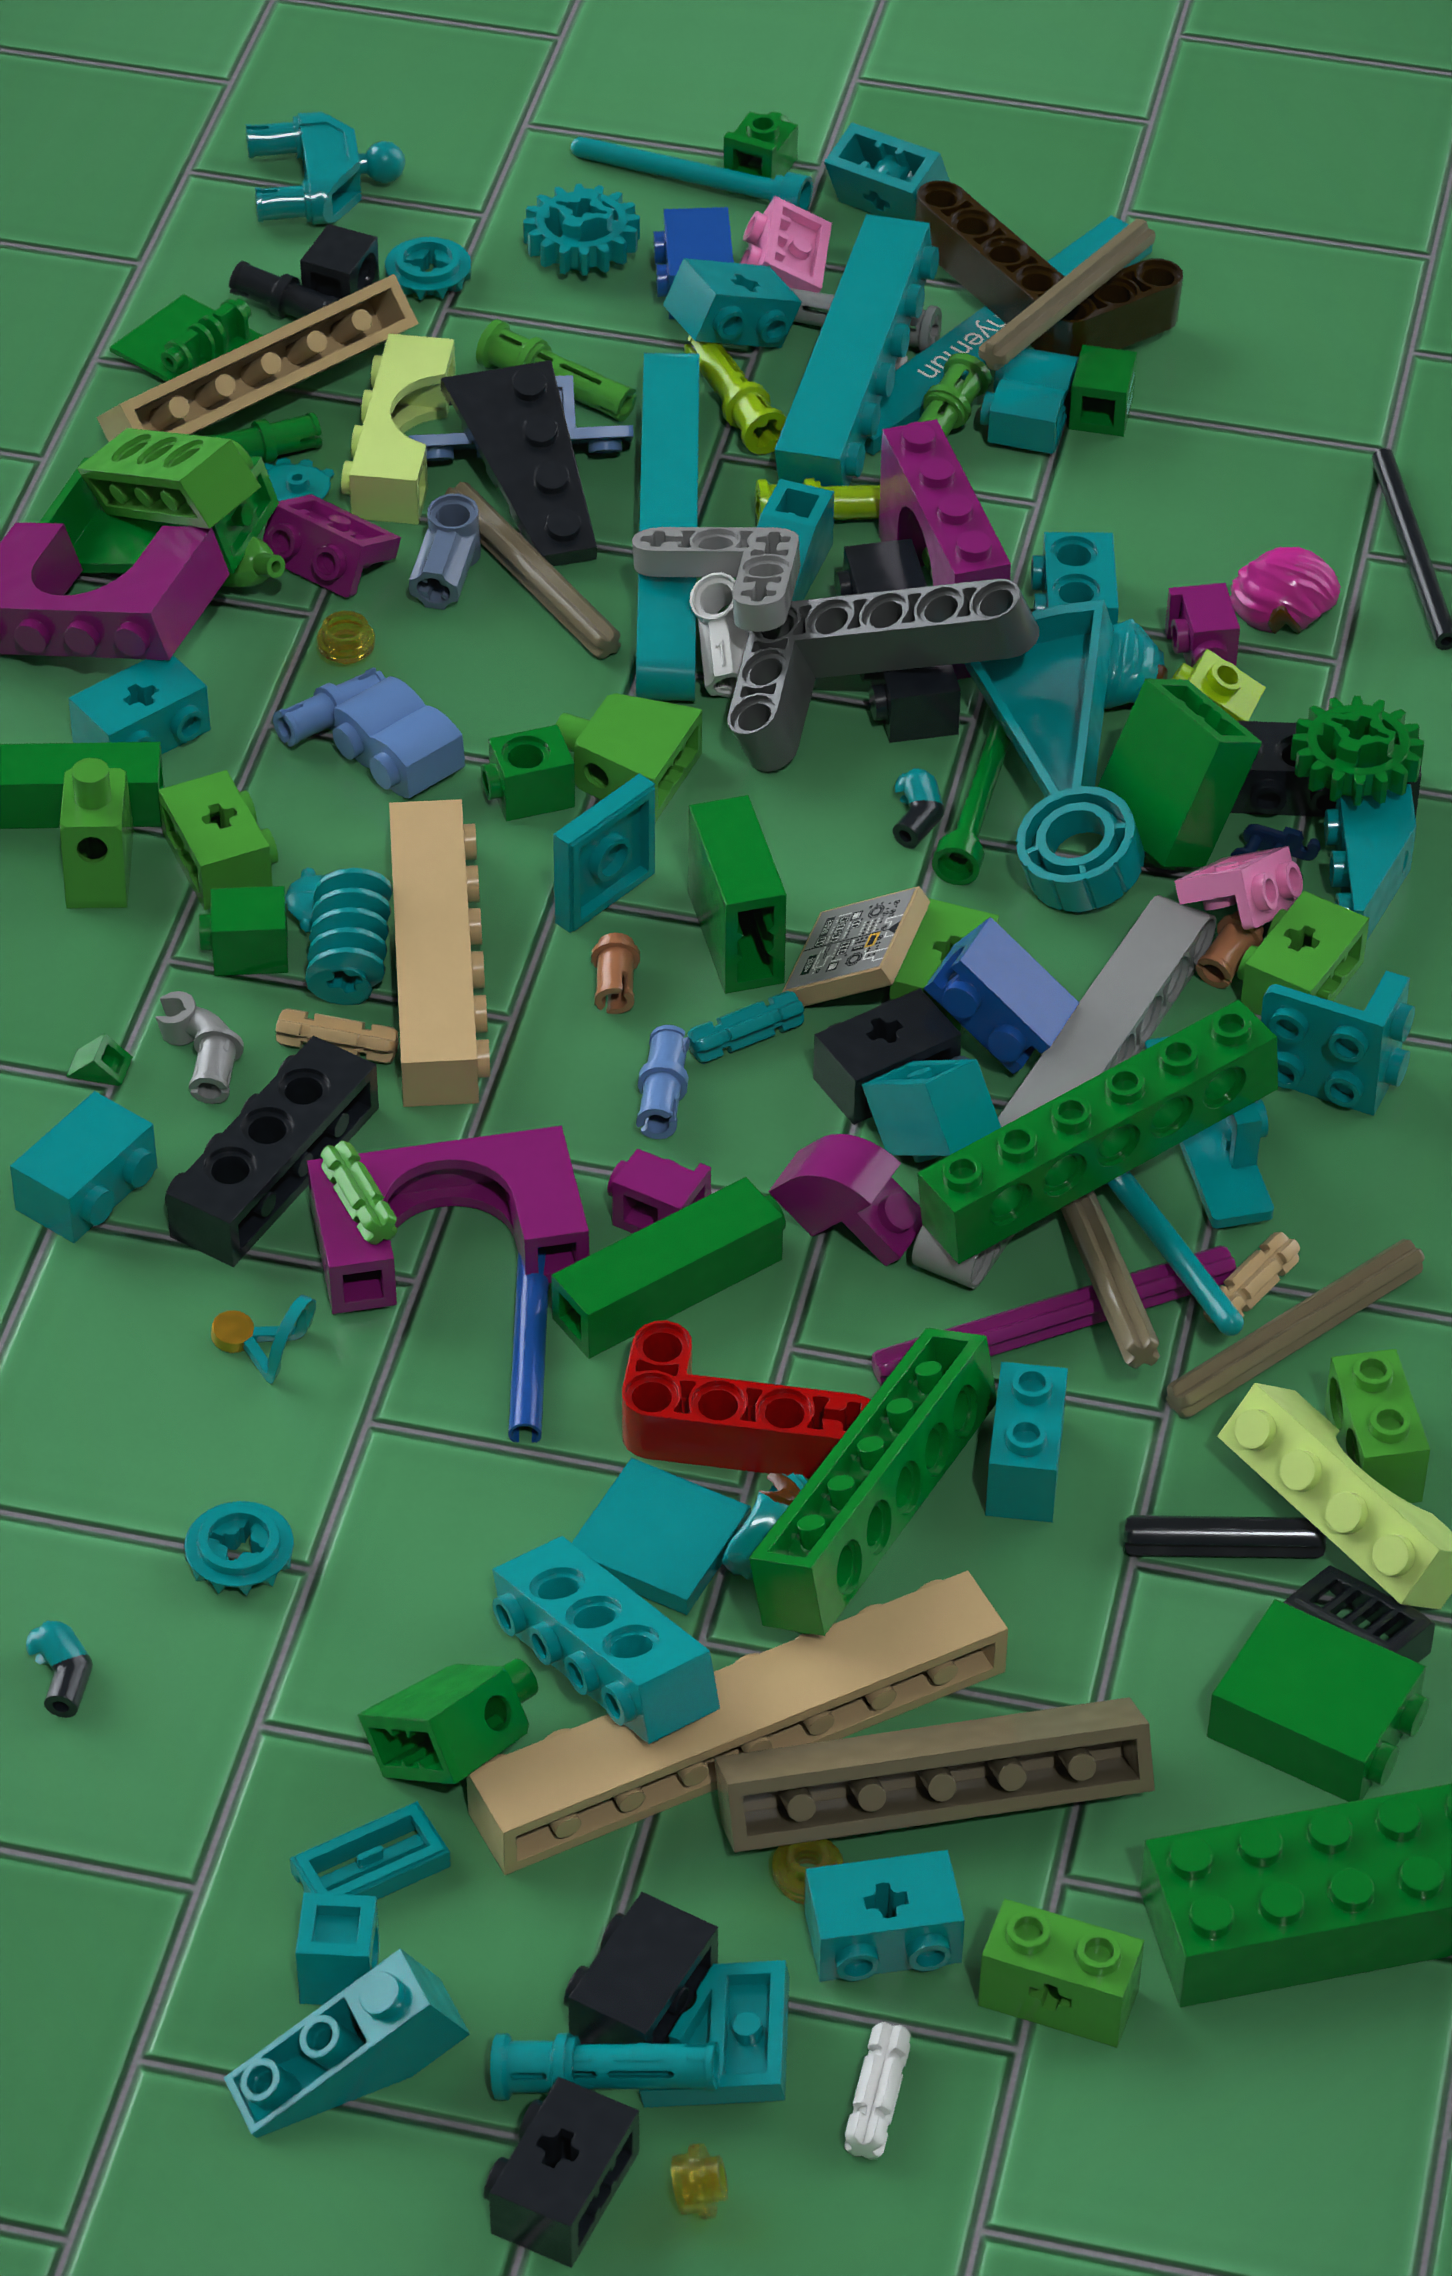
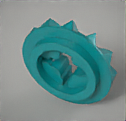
M438 237L414 238L400 243L388 253L385 259L386 277L395 274L404 294L416 293L420 301L427 295H435L443 299L446 291H462L463 282L471 279V258L461 245L451 240ZM430 264H434L431 272H425L426 269H429Z
M228 1502L207 1510L192 1523L185 1537V1559L190 1564L196 1581L207 1580L211 1582L218 1594L227 1587H239L247 1596L252 1585L263 1583L273 1587L277 1573L281 1570L290 1569L294 1537L289 1523L276 1510L256 1502ZM250 1535L251 1552H243L238 1559L229 1560L228 1549H238L241 1543H245Z

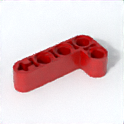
M654 1321L642 1326L636 1332L632 1341L622 1387L623 1443L631 1453L645 1459L766 1474L780 1473L786 1476L794 1473L795 1475H803L805 1478L810 1479L866 1407L870 1399L851 1393L693 1375L692 1337L687 1329L671 1321Z

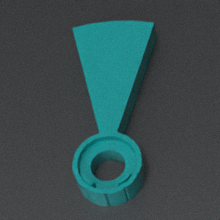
M1104 599L1064 604L1033 611L1032 614L1039 626V637L1036 644L1029 651L1021 656L1010 659L965 663L967 671L1045 797L1035 804L1024 816L1017 831L1016 847L1018 857L1029 887L1037 895L1038 899L1047 906L1071 912H1083L1113 903L1123 896L1124 892H1127L1137 882L1145 858L1143 844L1133 814L1125 800L1112 791L1095 787L1114 632ZM1091 832L1103 836L1100 845L1084 856L1065 858L1055 854L1061 843L1078 833Z

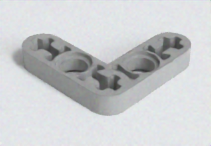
M656 527L642 530L632 538L634 569L639 574L652 577H704L711 573L722 572L731 577H736L732 598L734 623L738 628L752 632H763L777 629L786 622L801 566L799 536L794 531L786 528Z

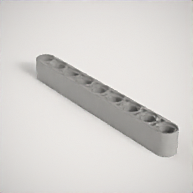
M1155 896L1080 1000L1079 1005L1051 1047L1044 1051L998 1116L1001 1127L1140 1053L1145 1046L1146 1040L1150 1039L1196 972L1198 960L1211 946L1216 930V917L1190 906L1180 905L1179 902L1166 897ZM922 1225L913 1247L912 1263L917 1267L974 1289L983 1281L1014 1234L958 1264Z

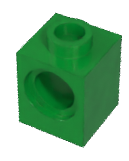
M558 724L489 738V764L481 766L483 787L488 800L497 799L506 822L575 807V765Z

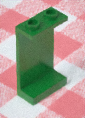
M251 457L253 462L251 471L261 488L212 527L229 573H234L245 556L248 543L253 536L257 537L279 504L262 457ZM84 458L82 462L79 464V466L89 458ZM77 469L39 522L63 523L83 569L81 573H125L135 564L162 526H186L107 515Z

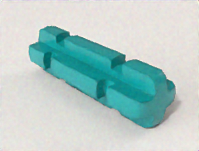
M785 991L768 999L769 1005H765L764 1001H760L717 1018L718 1025L714 1026L713 1022L708 1021L691 1028L687 1033L690 1039L689 1050L700 1063L712 1061L724 1055L722 1049L727 1048V1051L732 1053L775 1036L774 1029L776 1028L779 1029V1032L783 1033L800 1026L804 1022V1006L794 992Z

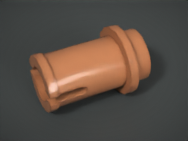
M1239 911L1224 916L1217 925V937L1206 953L1200 957L1196 965V971L1200 978L1215 988L1228 987L1238 971L1240 962L1248 948L1252 945L1258 947L1263 942V926L1244 930Z
M609 933L599 939L591 954L592 963L597 968L595 1005L598 1009L602 1010L606 1005V995L608 994L606 1013L621 1014L630 1010L634 1005L633 978L634 969L640 963V950L628 935Z

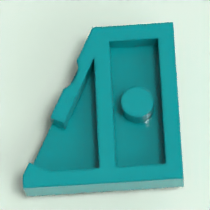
M786 1960L712 1965L697 1989L695 2004L688 2011L682 2013L669 2034V2040L671 2044L716 2041L719 2046L721 2064L719 2087H717V2091H709L708 2089L639 2090L644 2108L785 2100L790 1981Z

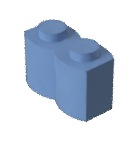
M389 676L333 708L335 721L333 739L341 754L347 759H356L361 765L370 768L372 776L382 788L391 789L401 797L409 799L465 767L463 735L459 729L441 711L434 707L426 706L411 687L396 677Z

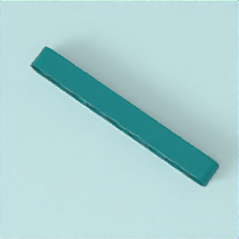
M644 353L639 532L656 527H697L699 353ZM638 573L636 697L651 700L695 701L696 615L690 605V593L697 583V577H652Z

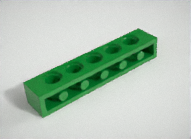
M1239 999L918 1172L922 1225L958 1264L964 1262L1278 1090L1277 1036Z
M926 1328L749 1557L762 1626L791 1630L800 1634L821 1636L827 1634L996 1405L997 1395L987 1336Z

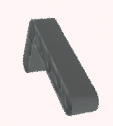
M1009 579L982 580L791 601L787 620L782 626L770 631L749 632L728 713V725L753 768L764 772L778 770L787 765L797 753L816 678L1010 659L1021 656L1036 644L1039 637V626L1019 587Z

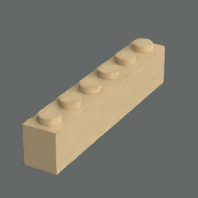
M395 274L122 402L96 418L108 442L126 428L192 435L386 342L388 334H401L419 323Z
M462 799L390 802L403 1107L479 1103L478 1078L490 1077L489 1039L476 1040V1033L488 1032L486 995L473 994V989L485 988L483 951H471V945H482L481 908H468V902H480L478 865L466 866V860H477L475 823L463 824Z

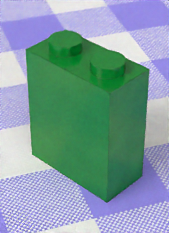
M1145 678L1097 787L1112 791L1125 800L1133 814L1143 848L1146 851L1145 857L1149 862L1157 867L1171 871L1177 870L1178 867H1205L1262 745V741L1189 680Z
M749 795L689 805L688 894L724 993L785 983L787 894Z
M1274 1599L1212 1693L1207 1737L1348 1802L1363 1800L1373 1782L1380 1786L1385 1784L1399 1754V1747L1396 1746L1403 1734L1413 1737L1425 1718L1429 1706V1698L1421 1694L1426 1666Z

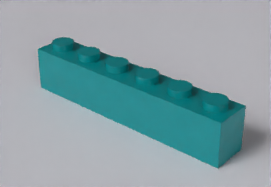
M866 214L775 447L778 482L780 479L802 484L805 478H814L815 481H820L821 486H849L852 477H860L865 462V442L868 436L874 437L879 427L880 402L883 396L890 397L895 382V363L897 357L904 358L909 347V325L912 318H920L924 306V286L926 280H934L938 270L939 249L931 244L930 223Z

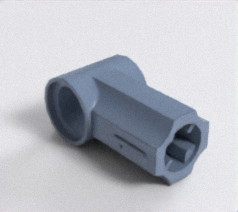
M462 494L439 496L428 506V529L409 579L410 595L417 597L427 608L445 610L448 604L457 602L469 568L477 563L481 557L478 506L474 500Z

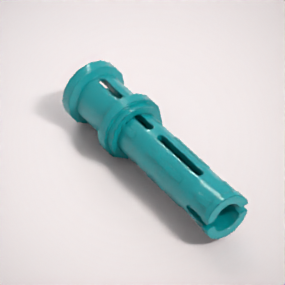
M497 2033L492 2042L490 2059L491 2086L494 2098L497 2101H508L513 2093H549L558 2077L587 2089H708L709 2091H717L721 2069L720 2051L716 2041L689 2044H581L580 2039L571 2033H558L555 2040L513 2041L509 2033Z

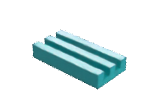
M418 1801L291 1857L290 1867L291 1874L296 1882H302L304 1892L377 1896L378 1900L451 1867V1857L446 1844ZM416 1830L418 1834L384 1849L381 1846ZM357 1856V1861L324 1876H318V1873Z

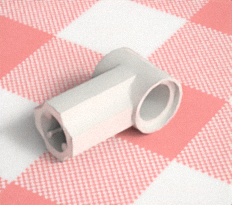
M722 572L711 573L702 577L694 585L690 593V605L698 618L705 688L711 696L719 695L731 699L733 698L750 631L740 629L734 623L732 592L736 580ZM730 604L725 611L718 613L724 606Z

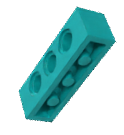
M560 1536L492 1569L498 1596L493 1599V1611L503 1631L509 1636L516 1635L533 1649L537 1658L544 1665L551 1664L570 1680L578 1693L581 1695L588 1694L606 1709L616 1724L620 1726L625 1724L648 1744L720 1709L710 1650L565 1537Z

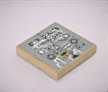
M917 886L820 912L782 993L785 991L794 992L803 1006L806 1007L893 985L930 904V900L921 887Z

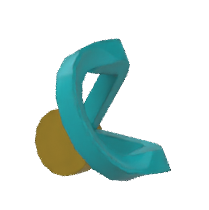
M303 1294L297 1297L288 1309L280 1326L254 1327L252 1319L243 1312L236 1310L222 1312L214 1318L211 1329L212 1341L216 1347L225 1352L239 1353L245 1350L265 1380L272 1384L281 1370V1359L287 1341L300 1339L310 1328L316 1311V1300ZM273 1341L269 1358L257 1342Z

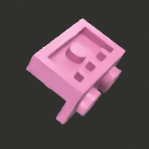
M774 196L763 214L756 211L751 217L743 236V241L749 243L741 258L740 264L770 266L789 288L819 293L823 284L832 223Z
M1289 846L1224 857L1174 881L1180 905L1202 901L1204 910L1207 911L1237 904L1244 930L1258 928L1273 920L1281 909L1288 911L1301 895L1303 889L1301 871L1298 865L1292 861Z

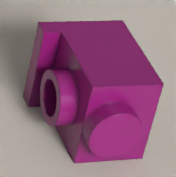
M1226 583L1168 588L1165 635L1167 639H1172L1175 654L1183 653L1186 664L1191 667L1194 666L1206 649H1209L1225 661L1235 666L1237 665L1240 626Z
M637 1148L628 1161L621 1160L615 1166L608 1182L607 1193L612 1197L613 1226L630 1233H635L711 1194V1167L699 1163L693 1171L680 1166L675 1161L660 1158Z

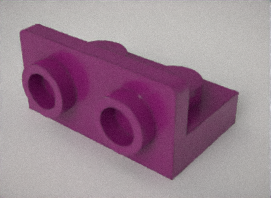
M310 494L279 501L278 506L267 521L263 541L268 544L275 555H279L284 559L285 569L347 598L356 595L362 569L370 568L371 564L396 558L401 537Z

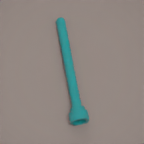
M577 137L571 143V152L578 158L766 199L770 202L774 196H777L808 211L812 200L813 180L811 176L787 172L785 176L777 175L774 179L587 137Z
M1128 1171L1104 1184L1111 1188L1217 1328L1227 1336L1239 1334L1244 1326L1242 1315L1132 1173Z

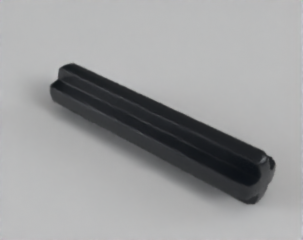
M1131 1515L1126 1518L1124 1525V1546L1126 1553L1131 1556L1320 1558L1324 1556L1326 1549V1536L1306 1517Z

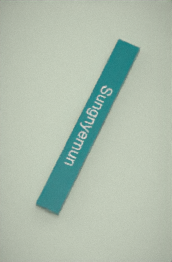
M1111 215L1047 262L1063 276H1066L1129 224ZM1153 244L1125 267L1138 263L1152 253ZM984 306L895 370L893 391L890 397H882L879 427L874 437H867L865 451L875 455L882 449V429L903 426L919 420L924 412L923 397L931 386L939 384L945 375L944 364L951 355L967 353L975 356L986 365V361L979 357V347L1003 328L1006 323ZM964 371L961 379L965 380L969 372Z

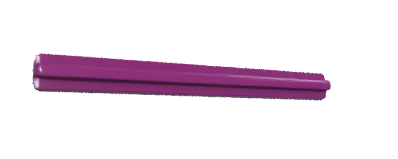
M1220 1245L1194 1253L1218 1286L1225 1285L1223 1281L1236 1269L1235 1260L1225 1246ZM1167 1262L1130 1273L1145 1309L1192 1295ZM1089 1285L944 1330L987 1336L990 1356H994L1107 1321V1318L1093 1285ZM918 1338L876 1350L872 1354V1369L880 1386L886 1381Z

